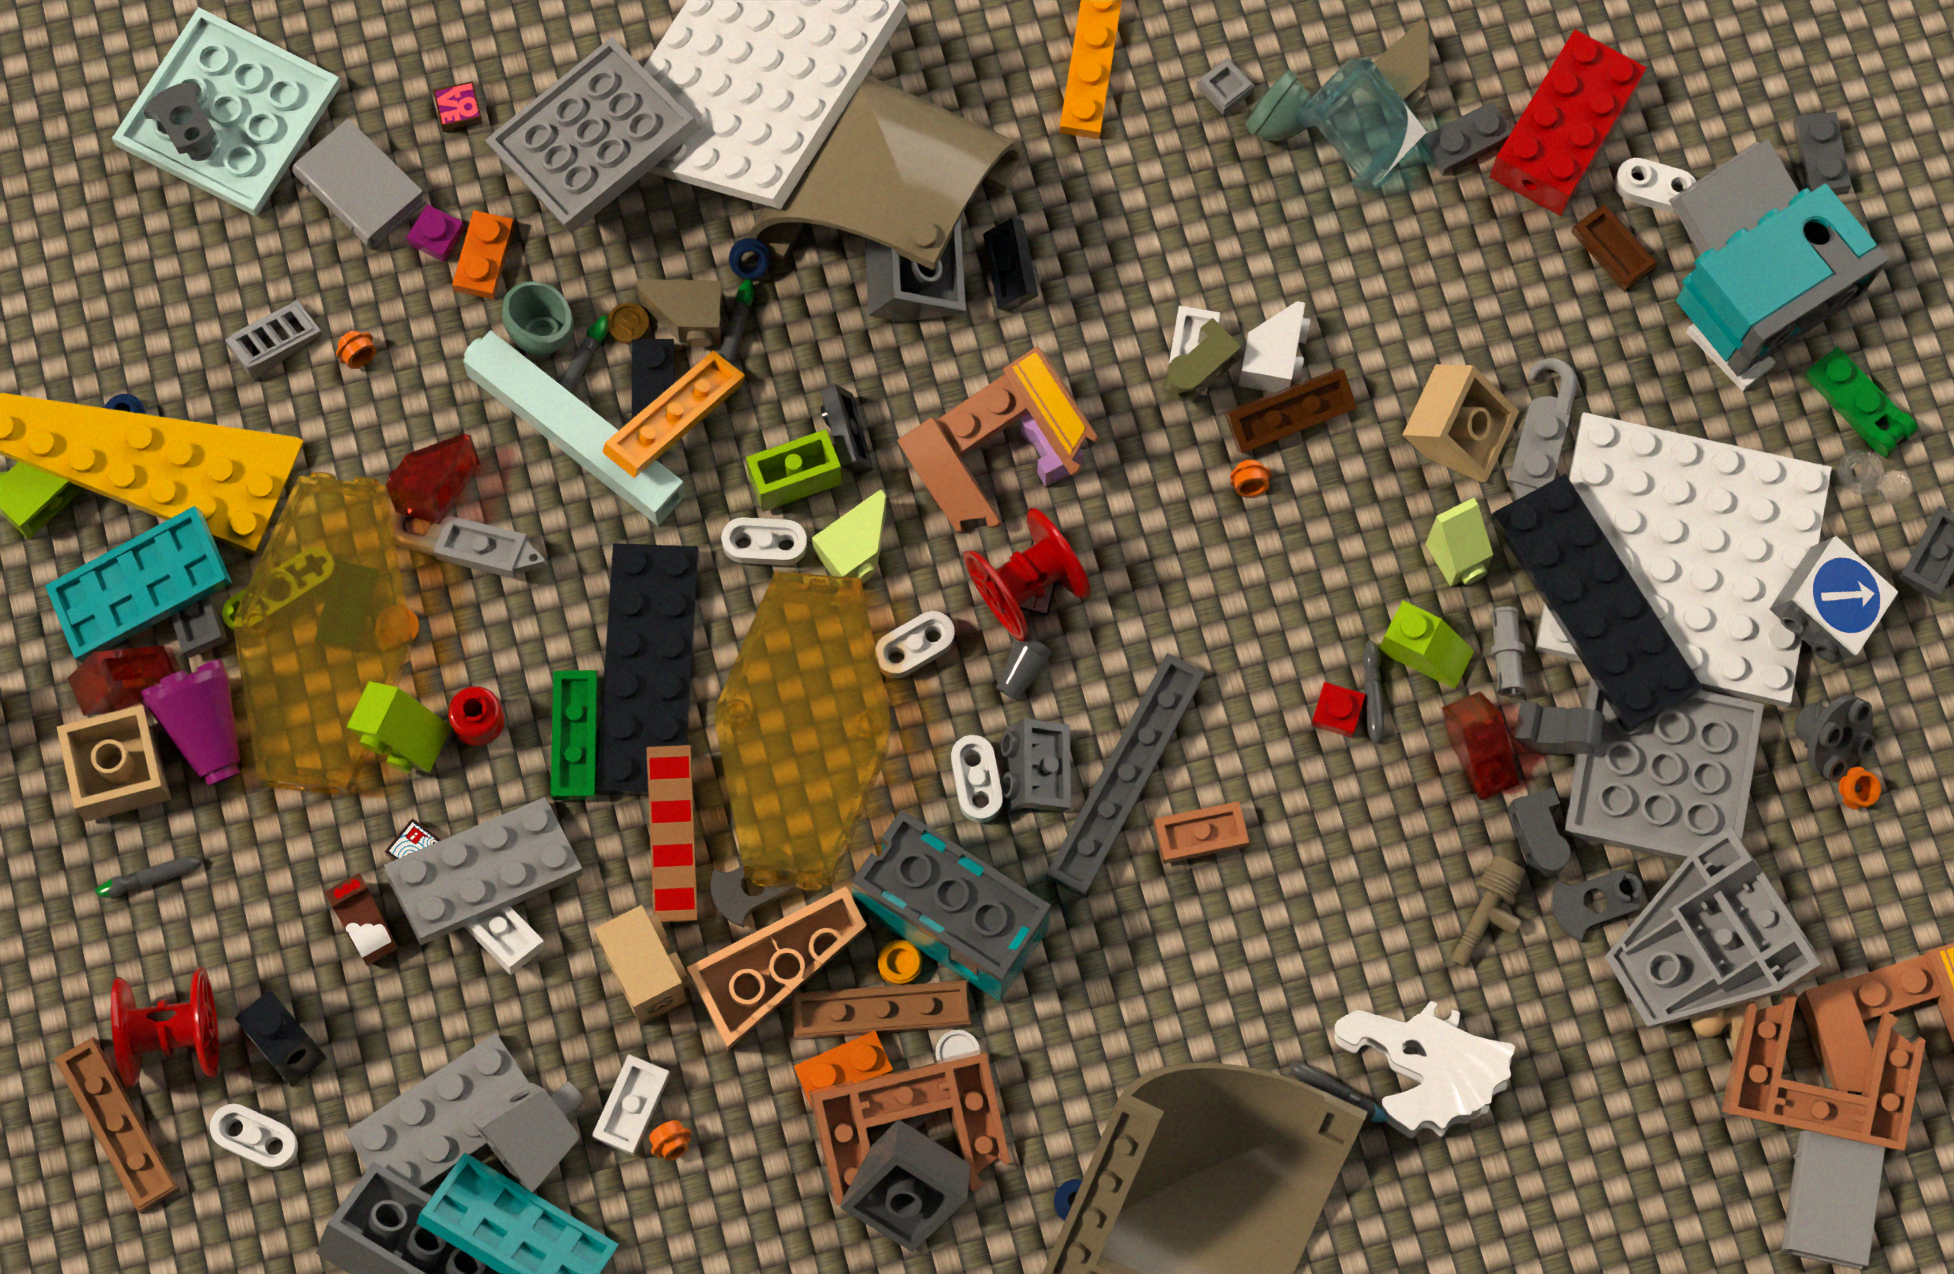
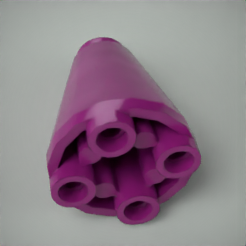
M221 658L197 667L198 671L186 675L185 670L162 678L160 684L149 687L141 692L147 709L199 778H205L208 787L241 774L237 765L241 761L229 675Z

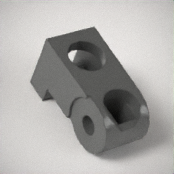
M1521 702L1514 739L1529 753H1596L1600 748L1605 716L1598 711L1588 708L1541 707L1537 702Z
M1554 787L1514 799L1507 809L1528 867L1532 873L1544 879L1559 875L1569 861L1571 854L1569 844L1566 839L1558 834L1551 815L1554 814L1560 804Z

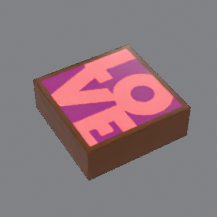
M473 81L433 90L443 132L483 124Z

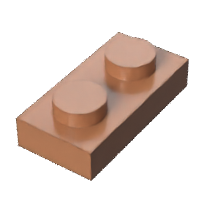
M1239 801L1154 818L1153 824L1163 864L1240 849L1249 845Z

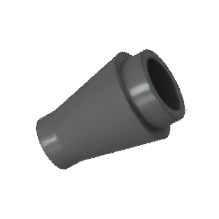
M1028 635L1025 641H1014L1000 681L995 688L1009 698L1018 701L1021 694L1051 664L1048 659L1052 651Z

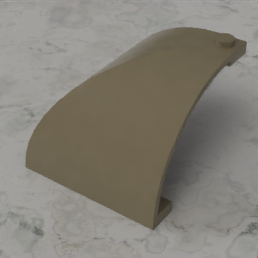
M866 75L783 207L777 209L764 205L748 238L762 241L769 249L770 256L785 262L805 224H818L874 240L895 249L896 254L934 270L953 235V230L981 182L1002 192L1007 191L1023 160L1022 145L1011 138Z
M1186 1063L1167 1066L1149 1072L1132 1082L1118 1098L1042 1274H1294L1368 1112L1300 1081L1240 1065Z

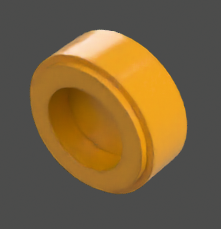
M896 940L888 943L883 947L878 957L880 975L887 983L894 986L913 983L919 977L922 970L920 951L914 944L905 940Z

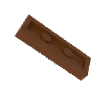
M1337 368L1224 413L1238 452L1244 453L1357 409L1345 370Z

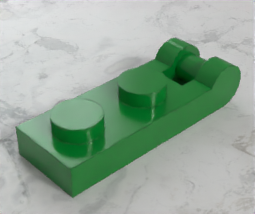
M1838 345L1805 373L1804 377L1880 456H1889L1897 449V443L1901 439L1908 440L1918 432V426L1914 419L1907 413L1901 412ZM1882 419L1890 427L1886 431L1881 430L1876 425Z

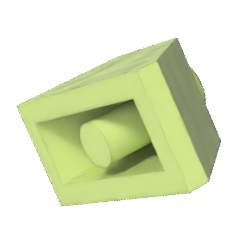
M881 489L812 537L813 552L843 590L853 583L855 586L865 583L874 575L875 567L878 566L886 515V495Z
M1475 498L1436 516L1425 545L1450 587L1462 581L1465 585H1469L1487 574L1486 569L1493 557V551L1479 505Z

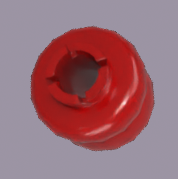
M471 686L460 690L453 696L448 706V719L454 734L462 742L470 746H484L492 743L500 736L504 728L505 715L500 701L492 691L484 687Z

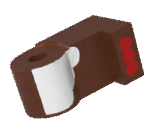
M360 873L324 892L346 933L367 966L398 949Z

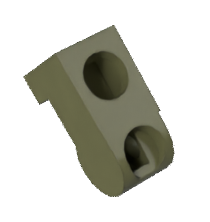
M1213 317L1200 328L1199 345L1190 353L1179 355L1169 363L1165 386L1169 395L1176 400L1190 401L1239 361L1242 346Z

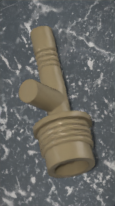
M1495 855L1490 866L1486 867L1482 878L1475 883L1485 894L1450 961L1466 968L1489 922L1511 934L1516 932L1521 919L1498 907L1500 901L1514 905L1516 901L1514 899L1519 887H1521L1520 882L1526 873L1523 868L1503 857Z

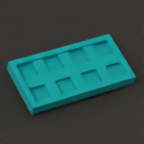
M193 506L48 583L45 587L72 654L76 660L83 663L232 584V581L202 511Z
M465 1152L421 1211L416 1222L500 1274H601L619 1245Z

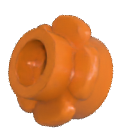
M355 330L346 333L338 342L336 356L339 358V361L346 363L350 369H358L369 363L376 354V347L372 343L373 336L369 332L362 334Z
M1245 460L1240 462L1231 472L1230 483L1235 487L1238 495L1242 497H1256L1268 490V479L1271 477V471L1257 460Z
M1853 767L1847 771L1846 776L1840 779L1838 790L1844 797L1843 803L1848 808L1857 810L1859 807L1867 808L1878 800L1881 793V785L1879 779L1873 773L1865 771L1862 767ZM1857 784L1859 785L1858 793L1855 791V786Z
M679 1120L668 1121L660 1125L649 1136V1141L653 1146L651 1153L658 1158H665L667 1161L678 1159L688 1151V1143L690 1142L692 1132L690 1129L684 1128Z

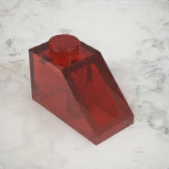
M463 433L405 455L398 467L390 473L385 485L396 513L440 525L480 464L471 435Z
M164 645L93 652L67 679L83 716L111 713L144 701L141 693L143 690L160 684L162 678L176 672Z

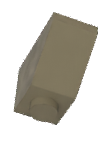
M1421 19L1365 70L1361 89L1395 120L1407 111L1406 106L1413 113L1422 105L1427 97L1425 90L1429 80L1428 23Z
M637 279L640 304L680 343H687L692 347L698 348L708 347L712 343H722L723 290L721 281Z

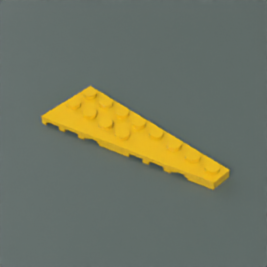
M0 393V455L68 480L70 483L166 521L196 506L202 511L214 540L252 555L257 553L304 440L293 436Z

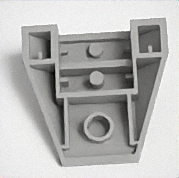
M1731 826L1692 851L1605 956L1608 964L1649 1029L1785 992L1823 968L1808 938L1766 874Z

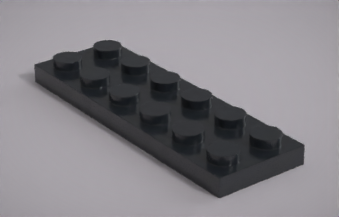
M1566 474L1493 512L1491 520L1626 732L1689 699L1702 690L1703 687Z
M613 543L596 789L598 795L649 797L647 747L688 745L699 563L698 546Z

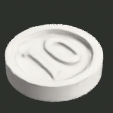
M953 1030L947 1032L937 1043L936 1060L938 1062L939 1059L980 1050L979 1044L974 1036L966 1031Z

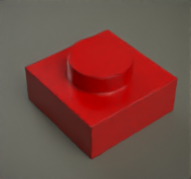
M1324 682L1311 726L1352 738L1365 694Z

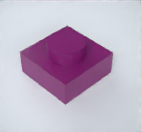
M427 204L406 239L408 245L445 262L465 227L462 221Z

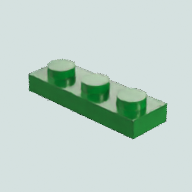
M597 670L553 671L552 800H596Z

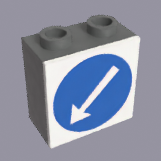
M1835 536L1810 547L1769 610L1780 618L1782 625L1786 629L1796 633L1808 643L1816 656L1828 661L1832 665L1858 655L1898 591Z

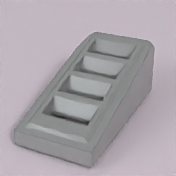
M298 300L240 329L226 338L225 342L230 352L254 381L322 335V332ZM294 316L305 329L298 334L288 322ZM281 326L290 338L282 341L275 332V329ZM266 335L275 345L269 349L261 340ZM253 344L260 352V354L254 357L247 349Z

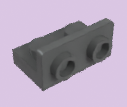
M1024 718L1005 728L1000 744L1001 753L1004 756V776L1001 782L1005 811L1014 813L1024 807L1056 812H1065L1071 809L1070 725Z

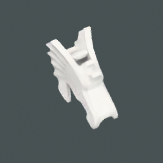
M1432 1001L1428 1003L1421 1014H1417L1408 1022H1400L1362 1010H1356L1342 1017L1335 1024L1334 1039L1339 1047L1352 1054H1356L1362 1046H1371L1386 1056L1389 1066L1394 1072L1421 1084L1408 1091L1386 1096L1382 1099L1383 1106L1381 1110L1387 1115V1123L1409 1139H1413L1422 1129H1431L1439 1137H1442L1447 1129L1454 1124H1468L1470 1120H1475L1480 1115H1487L1492 1097L1507 1089L1506 1081L1511 1076L1509 1067L1511 1065V1057L1515 1052V1046L1512 1043L1473 1036L1458 1029L1460 1012L1453 1009L1449 1019L1443 1021L1436 1018L1434 1011L1437 1008V1003ZM1407 1048H1414L1422 1056L1418 1054H1405L1403 1051Z

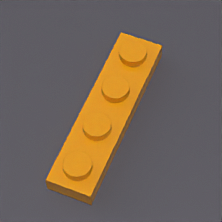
M1081 0L1060 122L1059 133L1100 139L1122 0Z
M713 350L607 440L602 453L633 478H636L741 387L745 375Z

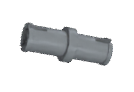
M1509 606L1495 608V611H1491L1494 645L1491 646L1490 650L1491 658L1496 660L1497 693L1501 696H1517L1525 692L1522 670L1525 645L1520 643L1519 611L1517 608Z

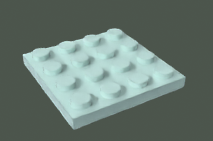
M198 7L112 137L115 146L257 217L342 84L338 76ZM182 83H198L202 90L198 95L197 102L216 133L215 137L211 140L214 147L213 153L205 160L194 161L190 159L187 153L179 154L162 124L155 119H146L143 113L152 98L171 86ZM183 112L177 115L173 120V124L182 125L187 123L192 118L193 113Z

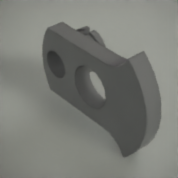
M182 83L158 93L148 103L143 113L146 119H155L162 124L179 154L187 153L191 160L202 161L213 153L214 147L211 140L215 137L216 133L197 102L198 95L202 91L199 84ZM183 112L193 113L192 118L187 123L182 125L173 124V120L177 115Z
M779 848L730 872H720L714 868L711 878V893L715 905L727 920L740 927H744L745 920L751 912L796 890L799 886L798 869L789 856ZM780 864H782L783 868L790 869V873L784 878L776 877L777 872L780 870L778 867ZM756 873L765 876L767 887L762 894L758 896L745 894L743 882L749 875Z
M1623 869L1577 885H1566L1557 880L1551 897L1554 918L1569 937L1582 942L1583 935L1587 929L1637 912L1640 905L1639 895L1642 891V884L1637 876L1627 873ZM1619 885L1627 886L1631 890V897L1623 894L1620 891ZM1589 891L1601 892L1607 899V909L1602 913L1590 912L1584 905V895Z

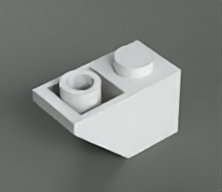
M1295 302L1248 333L1239 386L1275 393L1290 387L1291 381H1300L1304 357L1296 356L1298 342L1306 344L1310 326V319L1303 318L1304 302Z

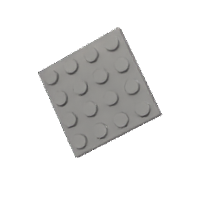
M610 37L485 139V141L504 164L566 230L572 234L701 128L695 118L615 39Z
M1590 676L1585 708L1598 711L1605 716L1602 737L1598 752L1576 754L1562 835L1685 861L1693 850L1730 826L1742 841L1764 704L1700 691L1689 699L1626 732Z

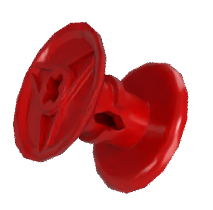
M1030 508L1027 512V526L1035 544L1022 553L1019 551L1014 552L1009 557L1010 561L996 570L978 552H963L967 571L981 597L1002 626L1018 641H1025L1028 635V626L1019 606L1033 596L1037 599L1045 595L1044 589L1057 580L1078 598H1090L1092 592L1088 577L1069 543L1049 518L1037 508Z
M203 966L199 967L192 975L190 1002L169 1004L167 999H162L158 1001L157 1006L137 1008L132 989L127 981L121 977H117L113 981L111 991L112 1036L119 1073L124 1085L128 1089L133 1088L139 1081L142 1068V1053L162 1051L165 1056H169L174 1053V1049L195 1047L202 1071L210 1078L216 1077L219 1067L218 1020L212 985L208 973ZM169 1011L177 1013L167 1021H159L152 1018L155 1013Z

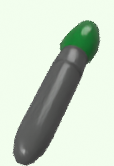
M751 279L743 281L735 295V305L719 354L732 365L743 334L748 310L754 298V285Z
M606 315L599 317L587 329L586 338L579 346L559 382L571 394L574 392L595 354L598 344L607 335L609 321Z

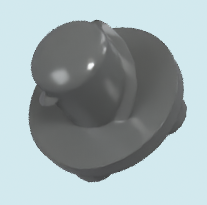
M1855 695L1841 696L1827 707L1822 705V700H1819L1817 703H1811L1800 711L1795 721V735L1799 740L1805 742L1804 747L1807 748L1809 766L1816 774L1833 782L1840 780L1860 758H1867L1872 753L1876 743L1875 737L1871 735L1873 727L1872 705Z

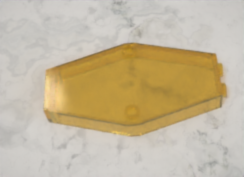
M312 472L310 477L298 476L237 609L234 636L257 777L263 788L350 796L369 750L359 744L361 738L346 727L368 682L398 687L411 659L413 638L386 486L379 484L377 479L359 476L354 477L353 481L336 480L335 475L325 472Z
M775 571L716 704V734L744 878L752 880V883L756 885L772 887L777 886L778 881L782 880L796 881V886L805 890L822 889V885L833 886L888 754L891 718L861 578Z

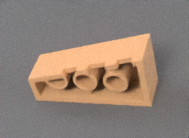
M846 886L687 967V973L727 1051L865 931L866 924Z

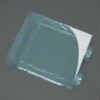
M1369 57L1348 60L1296 114L1304 127L1317 126L1357 175L1351 181L1356 189L1370 187L1375 189L1386 183L1393 174L1391 169L1399 161L1407 159L1418 149L1419 144L1417 142L1427 132L1426 128Z

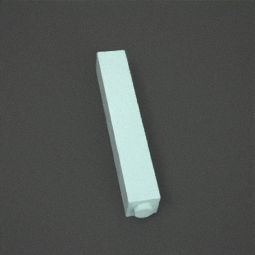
M490 330L483 339L477 338L469 345L463 359L468 377L654 524L659 526L686 496L683 481L657 460L636 478H633L604 455L602 451L605 442L619 430Z

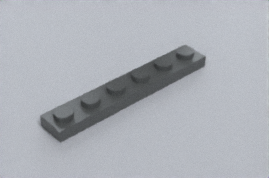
M1169 653L1166 654L1046 873L1047 879L1085 898L1201 685L1206 672Z

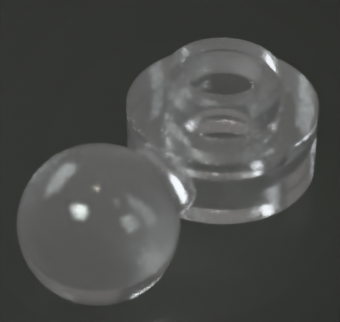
M1853 450L1847 453L1838 464L1837 476L1839 482L1843 487L1856 494H1867L1877 488L1879 496L1890 504L1902 503L1911 494L1912 483L1905 473L1897 470L1884 473L1883 465L1879 458L1865 450ZM1857 464H1862L1861 474L1853 477V468Z

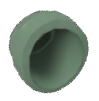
M1289 69L1256 103L1245 123L1247 130L1251 135L1267 141H1282L1303 132L1311 125L1314 118V109L1309 91L1304 88L1301 81H1298V76Z
M536 281L522 282L514 286L504 297L502 307L503 324L511 340L521 350L529 354L542 356L551 354L567 344L574 330L573 314L566 299L554 287Z

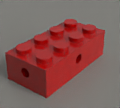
M1574 29L1496 156L1489 178L1562 216L1636 94L1647 67Z

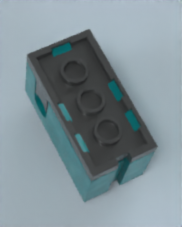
M1826 183L1812 192L1809 188L1802 190L1789 201V206L1782 211H1779L1778 208L1770 210L1757 222L1758 226L1748 231L1745 227L1738 230L1726 241V246L1716 251L1712 247L1702 253L1694 261L1695 270L1689 273L1682 281L1684 287L1675 301L1725 362L1729 361L1727 365L1737 377L1861 298L1889 261L1887 255L1880 247L1876 248L1877 243Z
M901 809L881 838V855L878 857L871 852L851 881L852 897L858 910L905 941L914 944L919 950L1000 1002L1048 931L1051 905Z

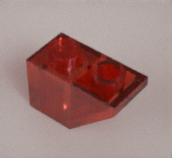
M1480 691L1441 707L1450 743L1477 798L1481 801L1519 785L1502 713Z

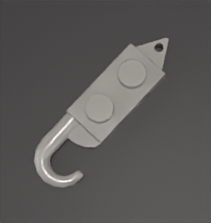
M1546 358L1538 361L1528 374L1530 380H1535L1541 371L1553 370L1561 377V385L1557 397L1545 396L1532 400L1527 409L1507 486L1512 487L1516 500L1554 480L1577 390V377L1573 368L1557 358Z
M412 503L404 505L394 513L389 523L390 537L395 544L406 550L435 556L440 561L516 579L518 573L547 566L543 556L530 544L527 534L448 515L446 518L437 520L428 529L425 536L406 532L403 529L405 518L415 512H424L425 506L423 504Z

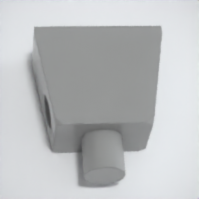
M569 1081L551 1096L542 1087L534 1083H528L477 1113L469 1121L515 1181L530 1192H533L578 1141L579 1134L567 1117L580 1107L585 1100Z

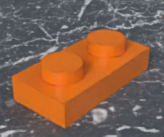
M473 210L452 283L455 292L495 299L515 228L513 218Z
M875 1030L794 1065V1070L810 1106L811 1101L808 1092L810 1090L848 1081L857 1082L893 1073L892 1066Z

